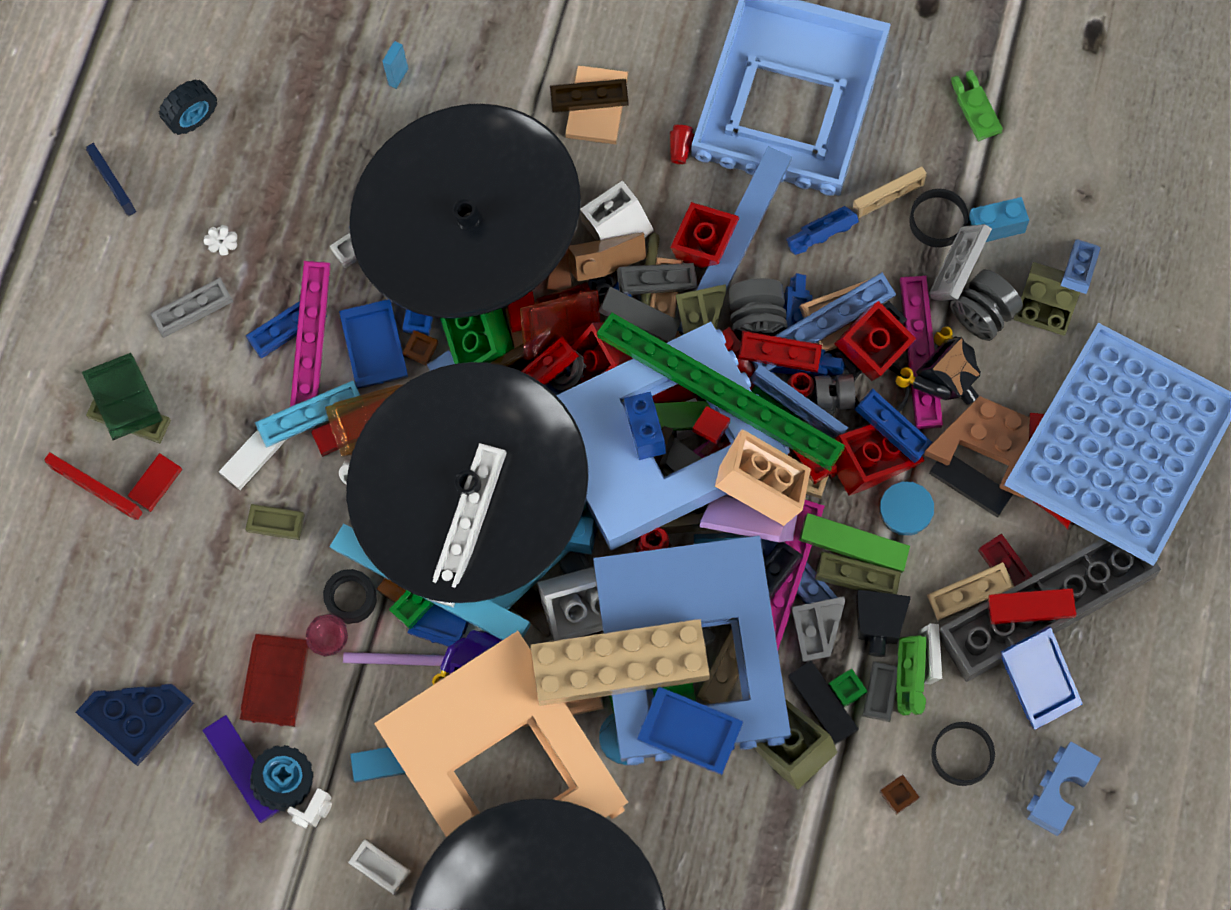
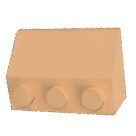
M742 429L719 466L715 487L784 526L803 510L811 468Z

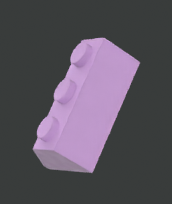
M726 494L708 504L700 521V527L749 537L760 536V539L785 542L793 541L797 515L783 526Z

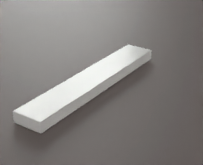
M479 443L470 470H473L480 477L481 488L477 493L475 492L469 496L461 495L432 582L436 583L442 570H445L442 573V579L450 581L454 576L452 572H456L452 587H456L459 584L483 524L507 453L505 450ZM469 475L467 477L464 489L472 488L475 483L473 476ZM428 599L429 601L440 603L453 608L455 605V603H445Z

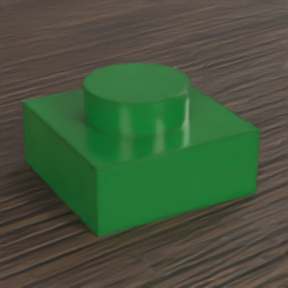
M852 668L828 684L844 708L867 694L866 688Z

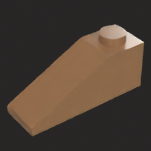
M640 232L569 246L570 272L577 281L606 276L615 272L619 267H627L645 259L644 233Z

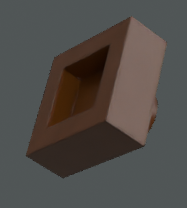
M414 330L402 353L404 357L427 366L439 343L437 339Z
M903 774L879 792L896 815L920 798Z

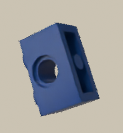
M651 391L624 398L625 411L639 460L666 454L665 440Z

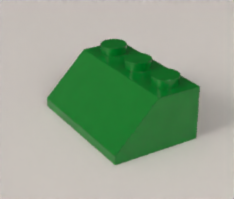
M502 308L473 317L440 318L454 364L468 362L491 363L514 349Z

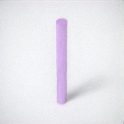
M344 652L343 663L441 666L444 655Z

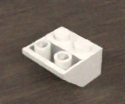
M623 181L580 209L581 222L596 241L643 232L644 237H647L654 232L638 199Z

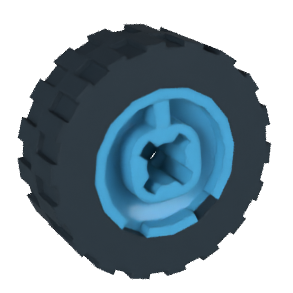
M193 79L192 81H186L165 97L160 105L159 117L174 134H187L190 131L196 130V128L203 125L210 118L217 106V97L202 80Z
M277 745L271 749L264 750L263 754L256 758L251 771L250 787L251 791L253 790L254 792L253 796L256 800L260 801L261 805L269 807L270 810L285 811L289 807L296 808L298 804L301 805L304 799L308 797L312 787L314 772L311 769V762L307 760V756L304 753L302 754L295 747L290 748L287 745L279 747Z

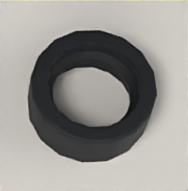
M347 569L333 574L326 582L323 590V600L329 613L336 620L352 624L359 623L369 617L377 603V594L368 576L361 571ZM348 581L358 582L366 591L364 604L353 612L341 610L334 602L336 589Z

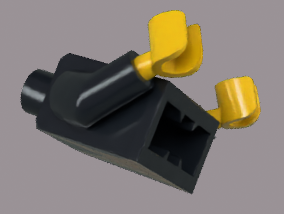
M943 327L941 332H936L933 338L934 342L940 347L916 371L918 376L914 377L913 371L905 367L901 369L900 374L908 379L897 376L895 382L899 387H908L910 384H913V388L941 400H951L960 397L966 405L971 404L979 396L971 385L980 377L981 373L977 366L975 350L962 337H952L953 332L950 327Z

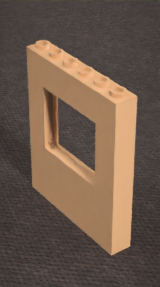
M519 631L508 636L374 723L446 837L458 826L480 813L454 770L526 723L529 724L569 789L555 797L554 800L580 805L605 818L609 816L611 819L625 811L623 806L628 803L566 704L563 702L539 705L532 653Z

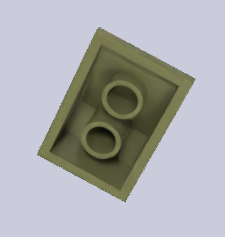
M785 699L791 736L789 739H785V744L768 746V742L756 743L757 747L754 749L782 778L799 790L838 752L830 734Z

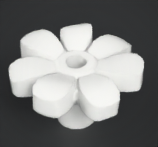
M221 225L217 229L211 227L208 230L209 235L204 236V244L209 245L208 250L216 252L219 249L221 256L228 255V249L234 250L237 247V234L233 231L228 232V226Z

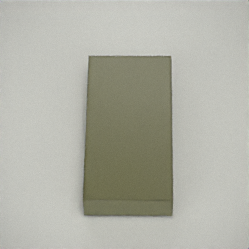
M251 504L245 530L249 533L300 540L305 514L300 511Z

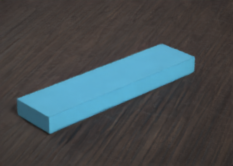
M350 381L255 422V425L267 448L364 406V402L354 381Z

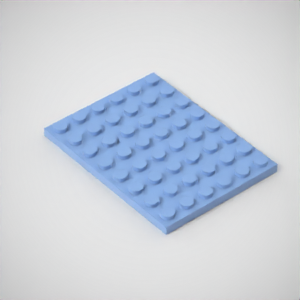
M1098 323L1004 485L1154 566L1231 422V392Z

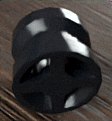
M610 274L589 279L588 286L595 302L602 303L609 287L614 288V279Z

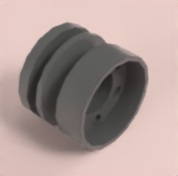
M984 269L971 280L969 289L962 290L958 300L951 301L950 307L955 317L967 330L982 340L990 341L994 339L997 332L1004 328V321H1011L1022 309L1023 303L1017 291L1008 281L997 273Z
M767 278L740 281L728 289L730 310L734 312L731 315L732 331L738 339H741L743 331L775 336L787 329L786 310L782 308L785 304L784 289L780 281Z

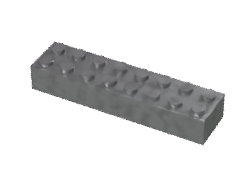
M1102 538L1002 593L1073 588L1077 615L1075 618L991 624L989 604L986 602L942 626L939 630L940 640L962 677L968 682L1003 662L1001 651L1048 626L1052 628L1054 634L1154 579L1161 568L1157 562L1153 566Z

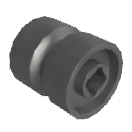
M853 374L837 375L835 379H832L829 375L814 376L813 393L814 403L823 410H832L833 406H837L838 409H854L855 384ZM834 388V396L829 395V389Z

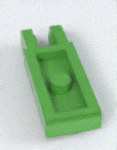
M969 70L965 74L971 90L966 92L961 79L957 75L951 77L957 101L977 141L979 142L1002 133L1003 128L982 86H979V81L974 71Z
M924 636L899 638L896 692L898 693L897 710L902 715H909L911 712L912 714L919 715L924 713L926 708V698L923 693L927 637Z

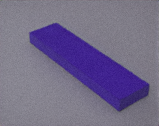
M223 716L202 731L257 820L263 823L280 812V810H270L269 807L261 805L260 801L256 800L253 796L254 792L253 790L251 791L250 776L253 764L256 761L228 716Z

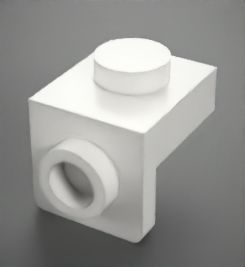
M317 788L305 813L289 807L287 812L293 816L291 821L303 828H307L308 824L316 828L321 817L325 818L328 815L332 806L330 802L332 797L327 792Z

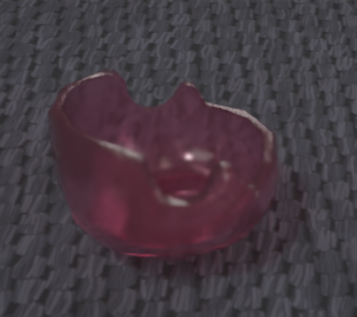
M332 614L315 617L308 626L305 635L308 647L315 654L323 657L338 654L345 647L348 640L347 626L340 617Z

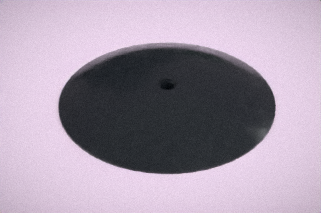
M465 104L437 110L411 122L394 134L375 153L363 171L356 186L350 210V237L355 257L368 280L381 294L390 301L412 312L438 318H465L496 311L512 304L534 290L551 274L564 257L572 242L580 215L581 193L578 174L569 152L560 139L547 126L526 113L492 104ZM471 212L470 215L463 217L466 213Z
M482 362L458 363L439 367L410 380L393 392L375 410L360 433L351 455L346 483L348 513L353 531L366 556L375 567L389 580L415 595L445 603H472L500 597L538 577L556 560L571 540L582 516L588 491L589 475L586 448L581 432L563 402L544 384L530 375L503 365ZM479 443L505 450L507 453L483 524L459 584L456 587H452L456 572H452L454 575L452 580H443L442 573L445 570H442L436 583L432 582L461 495L469 496L475 492L477 493L481 488L480 477L473 470H470ZM469 475L473 476L475 483L472 488L464 489L467 477Z
M525 799L489 808L471 817L448 835L424 866L416 883L409 910H666L658 879L649 861L629 835L616 824L586 807L554 799Z

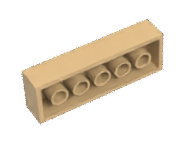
M701 619L530 645L540 706L707 681L710 676Z

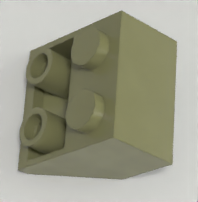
M1033 262L1021 296L1023 306L1015 315L1014 320L1065 336L1080 292L1061 286L1064 271Z

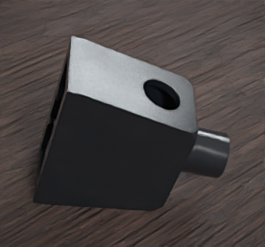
M858 590L856 595L858 639L870 641V656L885 657L886 643H898L911 596Z

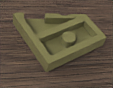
M726 284L676 295L684 334L709 322H712L714 328L717 329L727 291Z

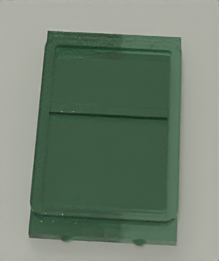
M132 353L82 371V375L112 441L163 421Z

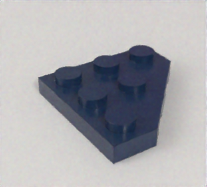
M164 684L157 687L145 688L143 686L122 688V690L94 691L75 713L138 767L191 708L194 702L173 684Z

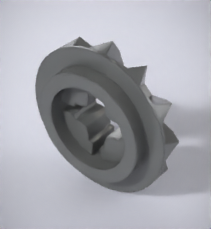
M577 351L575 352L579 357L568 365L571 367L570 376L566 375L567 370L565 368L549 381L555 389L559 391L569 390L579 385L578 381L580 378L585 377L583 370L587 366L583 362L584 357Z

